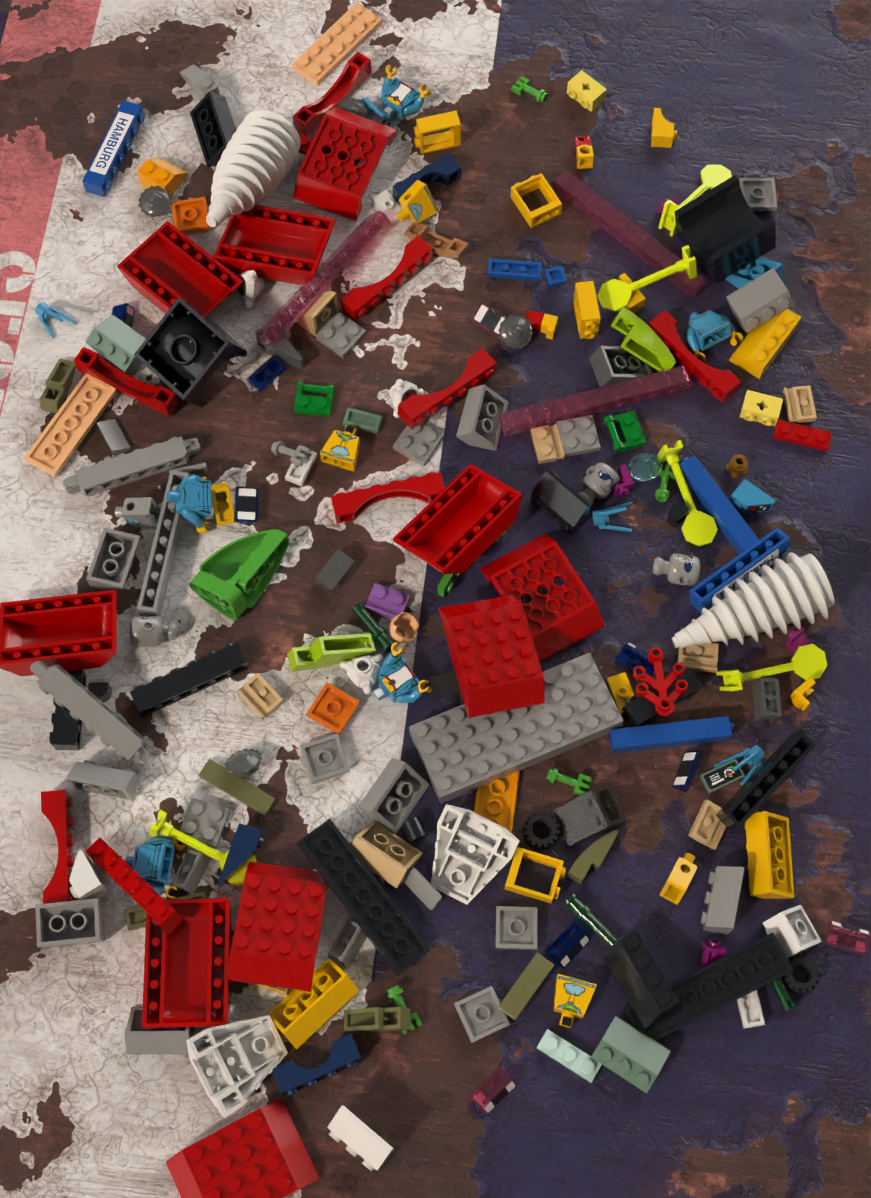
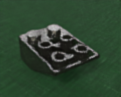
M611 783L595 788L553 810L568 847L624 826L627 820Z

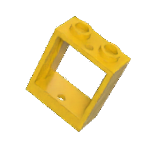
M457 111L416 119V127H414L416 137L414 141L416 148L420 149L421 154L461 146V123ZM450 128V131L423 137V134Z
M542 173L531 176L528 180L516 183L511 187V199L530 228L561 215L562 203ZM540 189L549 204L530 212L521 196Z
M594 281L575 283L573 305L580 339L598 337L601 318Z
M517 847L504 890L552 904L553 898L558 899L560 887H557L558 880H563L566 868L562 867L564 861ZM522 858L556 868L549 895L515 885Z

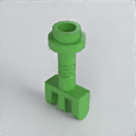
M523 76L511 87L512 92L520 96L524 91L535 96L536 101L539 103H545L549 96L544 89L538 91L530 87V80Z
M659 463L656 476H660L662 479L660 488L655 491V497L658 501L665 502L670 497V492L667 490L669 478L675 479L673 470L669 471V464H666L665 470H662L663 463Z
M556 767L549 768L546 776L550 783H554L557 780L573 786V794L585 798L588 793L582 791L581 788L589 790L590 785L583 783V781L588 783L592 781L591 777L581 773L577 779L558 773V768Z
M397 985L387 990L389 994L387 995L388 999L393 998L397 1007L407 1008L400 994L404 992L402 988H399ZM417 1012L410 1015L411 1031L415 1030L411 1022L413 1020L416 1021L418 1027L422 1026ZM407 1030L402 1031L403 1035L407 1034Z

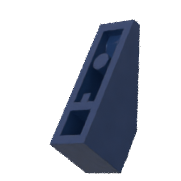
M241 823L238 824L218 885L222 886L254 855L256 848H261L264 839L260 837L262 830Z

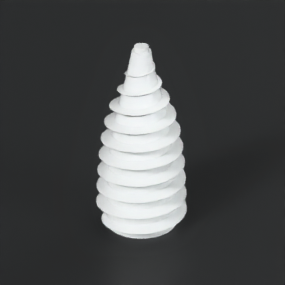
M258 110L249 113L243 119L223 151L213 175L211 205L206 216V222L209 226H218L226 218H231L233 214H241L243 211H248L253 206L260 204L264 198H267L285 179V176L297 164L301 140L295 127L285 117L274 112Z
M790 552L787 554L786 563L781 559H775L774 570L767 565H763L761 567V576H758L755 572H750L747 584L743 580L737 579L736 591L725 587L723 592L724 599L720 600L714 596L712 598V607L709 610L702 608L701 616L696 620L692 619L688 626L674 634V637L671 639L675 648H685L705 643L712 645V642L723 641L728 646L729 639H737L743 645L744 636H752L758 642L759 633L765 632L772 639L773 629L776 628L787 634V624L790 623L797 629H800L801 619L804 618L811 624H814V614L820 613L827 619L828 609L834 606V596L822 566L810 553L799 558L796 554Z

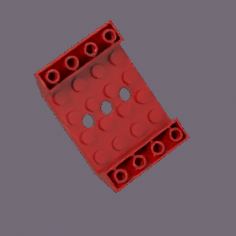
M337 107L332 108L325 113L296 176L293 198L356 222L363 208L361 200L386 146L392 145L397 129ZM326 148L332 149L330 154H324L323 150ZM341 154L348 155V157L345 160L339 159V156ZM357 160L364 161L361 166L354 165Z
M546 534L480 568L488 584H493L500 597L514 595L523 605L539 662L605 626L595 600L557 542ZM560 578L564 581V585L557 586L554 584V580ZM540 587H544L548 590V593L540 595L537 590ZM528 596L531 598V602L524 604L520 599Z

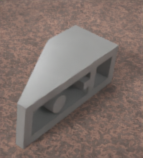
M194 64L180 72L182 78L200 100L209 91L220 95L219 86L210 75Z

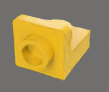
M811 677L790 696L792 703L803 711L810 705L806 698L814 691L812 687L816 683Z

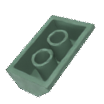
M111 315L95 326L85 342L126 373L135 375L143 363L134 353L146 338L115 315Z
M615 1016L591 1057L647 1093L671 1050L623 1019Z

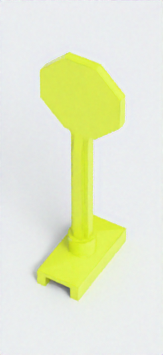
M707 165L700 172L703 184L679 206L671 200L665 202L658 228L662 229L665 227L670 231L669 235L673 237L677 232L675 211L703 195L708 189H712L731 178L732 175L729 169L722 165Z
M689 245L682 247V260L631 284L616 279L603 283L597 295L602 308L616 312L623 306L627 307L633 291L678 271L686 270L690 279L697 277L695 257L691 258Z
M679 440L673 448H668L667 444L663 445L656 457L659 463L667 461L669 466H671L684 502L689 508V515H687L681 527L684 538L687 542L701 547L712 543L718 528L712 516L696 510L679 465L678 454L683 448L682 442Z
M808 644L798 647L790 663L746 673L739 672V670L717 671L716 674L722 675L724 686L719 687L720 691L742 690V683L744 681L792 670L805 681L810 677L813 680L818 679L827 667L825 652L814 644Z
M159 810L156 823L150 826V837L153 838L160 834L167 837L171 836L219 861L222 872L229 851L223 854L173 828V825L166 822L167 813ZM255 855L226 882L236 887L243 885L249 861L257 862Z

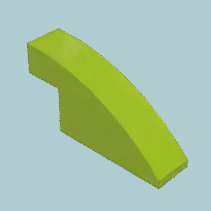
M623 306L611 324L613 328L626 335L620 347L664 375H667L676 363L670 350L643 320Z
M371 633L318 637L311 646L292 648L287 653L291 672L339 664L342 661H349L354 657L374 653L376 649Z

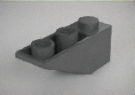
M271 321L255 331L256 340L266 354L304 369V356L300 351L297 352L295 350L292 340L284 336L285 333L280 325L277 326Z

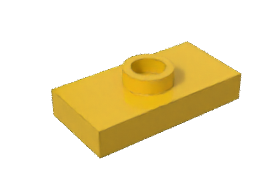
M626 672L607 678L613 699L621 715L624 714L621 709L626 705L625 701L634 696Z

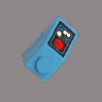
M746 479L733 492L729 500L736 510H740L743 513L770 511L775 503L773 498Z

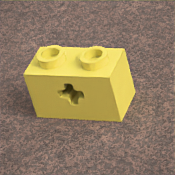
M582 70L568 82L567 94L591 112L605 101L607 89Z
M747 390L740 418H744L747 421L760 422L766 426H776L783 399Z

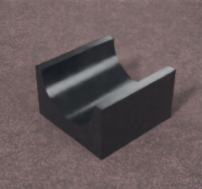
M736 175L675 211L678 238L685 246L689 245L690 253L715 284L776 248V223L772 218L763 223L753 213L744 198L739 179Z
M179 297L134 355L184 401L203 408L207 403L203 399L204 388L212 374L229 359L238 356L244 357L248 351L201 309Z

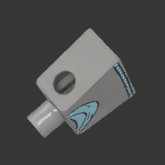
M152 497L126 498L123 506L115 508V516L124 518L132 527L157 528L161 509Z

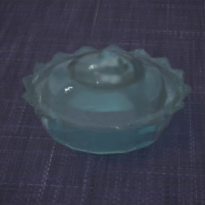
M644 453L633 457L627 469L634 481L648 482L650 479L654 480L656 476H660V472L663 471L661 468L663 465L652 454Z

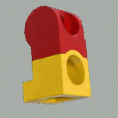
M589 135L575 137L574 147L577 169L593 168L594 154Z
M528 311L524 317L529 320L532 332L545 333L547 339L553 340L558 324V316Z

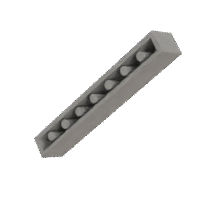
M170 471L137 606L140 616L146 614L148 616H161L184 519L182 514L176 512V503L167 502L166 495L168 491H176V487L182 480L190 476L189 473Z

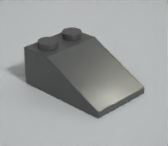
M600 346L589 358L600 389H617L655 378L650 365L620 346Z

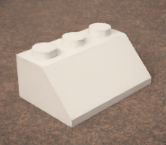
M343 1105L327 1127L331 1130L328 1135L338 1143L340 1140L347 1144L345 1149L354 1157L357 1154L364 1159L362 1164L371 1172L374 1168L379 1171L394 1152V1149Z

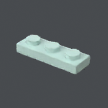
M548 1029L537 1046L538 1050L592 1083L602 1065Z

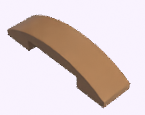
M413 222L404 232L405 236L410 240L419 235L433 248L434 254L446 258H459L469 247V243L457 238L449 240L430 232L428 226L421 223Z

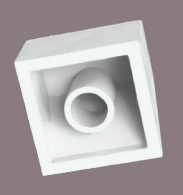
M82 850L78 851L69 879L72 885L69 889L75 899L77 898L78 900L101 898L109 892L91 859Z
M801 905L782 911L763 922L766 933H774L787 958L822 942Z

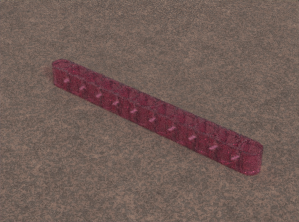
M563 171L552 181V187L557 193L656 271H661L681 260L570 172ZM686 270L678 271L665 277L690 297L697 295L706 286V280L698 272L697 277L693 279L689 278Z
M377 211L367 216L317 269L314 278L305 282L257 333L259 343L262 345L271 344L287 331L386 225L387 217L383 212Z
M680 366L507 411L499 415L498 419L504 435L509 436L529 431L531 428L556 424L557 421L578 418L690 388L693 382L687 367Z

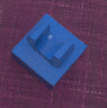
M562 266L545 269L544 274L549 288L566 285L567 280Z

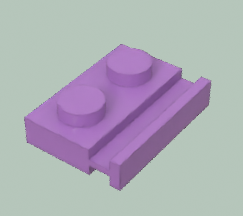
M375 583L365 609L393 619L398 614L405 612L410 601V595Z

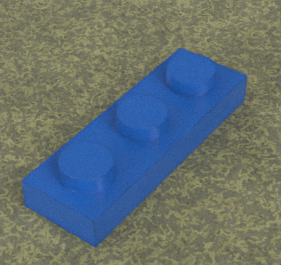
M489 258L487 277L540 281L542 262Z

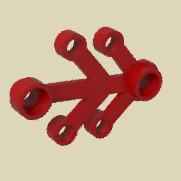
M653 648L648 653V661L654 665L656 680L646 674V670L642 666L634 668L633 676L645 682L637 685V695L645 697L655 704L656 712L660 716L665 717L674 712V702L682 693L687 691L688 683L685 680H678L676 689L667 697L666 690L679 676L684 674L685 666L682 663L674 664L673 671L664 680L662 668L664 652L660 648ZM648 685L658 691L659 697L648 691Z

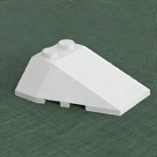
M446 804L437 823L438 830L431 885L435 889L468 905L512 859L520 840L506 828L468 809Z
M270 1015L207 1028L186 1040L192 1065L208 1097L223 1117H227L243 1107L250 1095L261 1086V1082L265 1077L271 1074L272 1069L288 1053Z

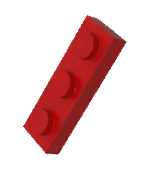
M778 419L773 439L828 451L832 432Z

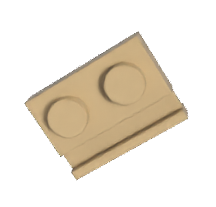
M810 385L792 387L790 389L784 388L783 396L788 421L797 423L816 421L817 416Z
M557 424L531 428L530 432L538 464L565 459Z
M710 643L685 648L678 647V663H682L685 669L690 667L693 671L716 673L719 644L712 643L711 645Z
M256 673L240 689L236 690L239 696L262 720L284 702L259 673Z
M704 800L688 836L704 846L710 847L711 850H716L726 828L716 816L722 808L709 800Z

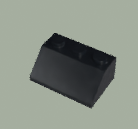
M547 469L532 490V503L538 508L541 507L551 520H556L565 532L568 531L573 535L587 521L590 504L551 470Z

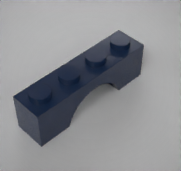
M450 153L441 156L437 161L424 166L423 169L416 173H412L403 181L397 182L393 186V197L399 203V198L417 180L425 184L439 182L448 186L461 178V166Z
M349 1034L331 1042L329 1058L318 1068L304 1069L291 1060L272 1070L283 1095L287 1094L289 1097L300 1092V1087L307 1085L309 1088L320 1083V1078L327 1076L329 1079L338 1075V1070L346 1067L349 1070L358 1066V1061L362 1059L352 1034Z

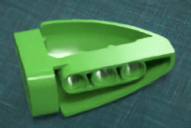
M272 529L247 535L225 545L199 566L200 571L189 583L190 588L215 610L232 620H237L246 608H252L276 573L289 546L288 534Z

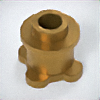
M739 454L731 457L730 463L726 465V470L730 471L733 479H738L740 475L747 474V458Z

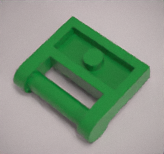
M298 381L294 413L330 417L334 385H311ZM303 391L327 393V397L303 395Z
M635 410L615 416L609 415L603 419L611 434L615 452L618 453L646 445V439ZM616 423H619L621 432L625 440L624 443L621 442L619 438L617 429L615 427Z

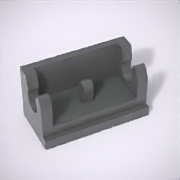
M337 549L315 577L314 583L327 592L332 591L355 561Z
M759 678L752 684L755 722H761L764 719H769V722L778 717H782L779 679Z

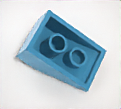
M759 257L725 278V280L738 289L772 268L775 269L783 283L787 279L781 263Z

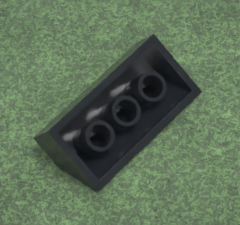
M209 91L193 108L190 115L206 165L212 167L216 166L221 159L223 151L236 132V127L226 97Z
M638 931L619 940L603 957L645 1030L682 1010L679 999Z

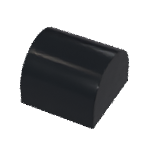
M682 503L673 504L667 517L668 523L673 528L679 525L687 517L689 508Z
M92 682L88 684V690L103 703L111 698L112 688L108 682Z
M420 816L411 818L402 824L410 844L429 836Z

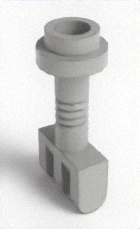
M281 441L274 442L271 447L274 455L281 456L285 454L291 456L290 461L298 466L303 465V462L299 459L306 460L307 458L303 453L309 454L311 452L309 448L301 445L296 450L287 448Z

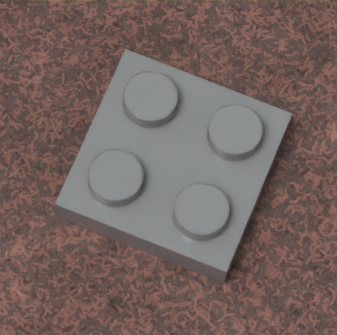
M774 178L739 179L744 198L752 211L777 210Z
M338 311L316 335V340L344 359L366 335V330Z
M592 415L556 422L565 457L600 451L601 447Z
M424 424L415 426L412 429L407 425L394 443L393 450L425 466L443 440V435Z
M338 733L300 745L312 784L350 772Z
M191 798L180 831L217 849L230 814V809Z
M496 906L495 949L537 950V907Z
M492 986L454 1003L471 1043L510 1026L505 1013L498 1008L500 1002Z

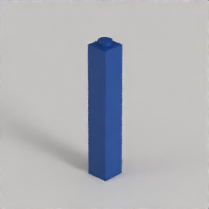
M696 456L686 457L681 460L679 465L688 488L706 512L714 518L716 525L737 553L741 554L758 542L759 539Z
M729 716L611 729L609 740L612 754L729 741L732 734H734V726L729 721Z

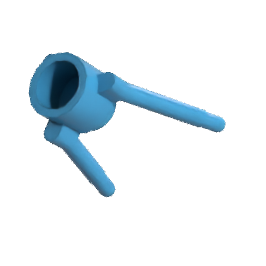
M365 97L360 100L361 103L365 104V108L368 109V116L376 112L379 116L385 118L382 111L369 98ZM386 119L391 124H394L392 119Z
M45 302L39 303L35 309V312L39 315L38 320L44 325L52 338H55V335L45 320H50L54 317L63 322L62 318L73 324H77V321Z
M633 502L592 511L594 526H599V530L610 529L632 532L631 528L605 525V523L609 522L608 515L626 511V507L633 505Z
M754 745L751 749L747 747L744 751L715 764L713 767H719L744 756V760L738 763L734 770H738L746 763L754 766L742 780L741 785L743 786L755 770L762 765L761 760L765 758V754L759 746Z

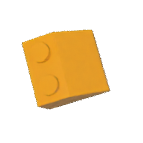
M161 158L147 159L137 171L141 185L146 188L158 185L169 191L170 196L188 176L187 172Z

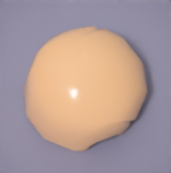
M402 612L395 616L390 623L391 636L397 642L409 643L416 638V630L419 627V623L410 613Z

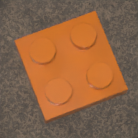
M205 197L171 203L174 226L182 233L187 234L211 230L206 222L208 209Z
M327 682L306 713V716L332 732L338 733L340 736L361 703L356 698Z

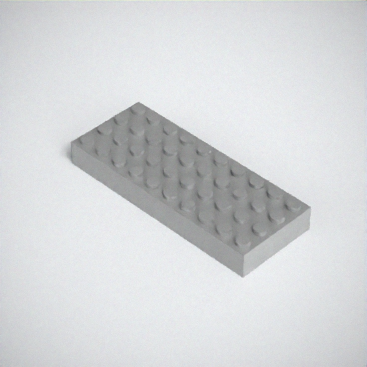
M590 652L542 672L544 676V704L468 718L465 705L463 704L409 726L410 736L440 804L471 792L480 786L483 787L490 784L494 780L502 779L511 775V773L521 771L607 735L611 729L622 728V716Z

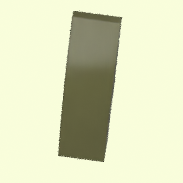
M59 358L46 380V389L39 399L41 410L57 413L61 408L75 374L76 366L74 361Z
M614 830L591 844L574 862L567 877L582 884L590 867L598 871L615 841L618 831Z
M537 952L498 1008L513 1020H516L548 976L554 964Z
M374 1007L344 1010V1032L410 1030V1008Z

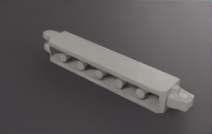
M182 436L178 438L173 437L168 441L154 443L144 449H136L125 455H117L115 458L107 461L102 460L91 466H83L79 470L74 471L75 475L63 480V486H65L68 494L81 491L83 495L89 497L168 471L172 468L187 465L189 462L188 456L200 451L201 448L197 438L183 440Z
M41 660L31 664L30 671L39 678L37 681L40 685L39 689L47 695L50 693L60 707L63 708L65 706L69 709V714L74 719L83 721L86 724L85 728L93 734L97 733L101 737V742L109 747L111 745L121 759L126 758L129 761L131 758L142 766L150 760L152 756L143 746L144 737L60 665L48 667Z

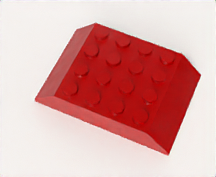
M255 205L248 211L232 215L213 257L236 274L254 270L258 278L302 285L314 278L336 219Z
M166 221L117 265V268L131 286L165 314L175 301L181 297L197 306L209 316L244 283L243 280L169 221Z
M470 463L393 538V541L443 574L463 573L516 521L523 494Z
M117 590L0 603V669L19 676L34 675L30 671L31 664L38 660H41L48 667L60 665L66 671L100 668L117 654Z
M514 595L438 609L468 718L545 703L544 676L523 605Z
M249 861L231 946L227 980L311 992L328 884L318 871Z
M230 898L165 900L184 920L168 935L146 913L142 1028L216 1027L228 1024L231 1008V980H227L232 946Z
M283 1099L257 1109L181 1150L166 1161L181 1198H287L320 1180Z

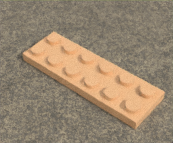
M356 2L292 64V69L318 86L382 24V18Z
M85 373L26 454L24 460L56 478L114 398L117 389Z

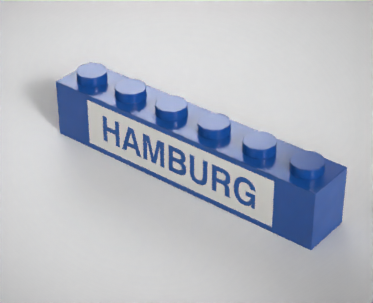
M122 100L82 180L86 192L105 197L107 191H110L114 177H117L118 169L124 163L125 155L131 148L132 140L137 136L140 124L144 122L145 114L141 105Z
M779 528L771 531L689 590L691 605L702 614V608L709 610L712 607V598L714 596L720 600L724 599L723 592L725 587L736 591L737 579H741L747 584L750 572H755L759 576L763 565L773 566L775 559H781L782 554L788 548H791L790 537Z

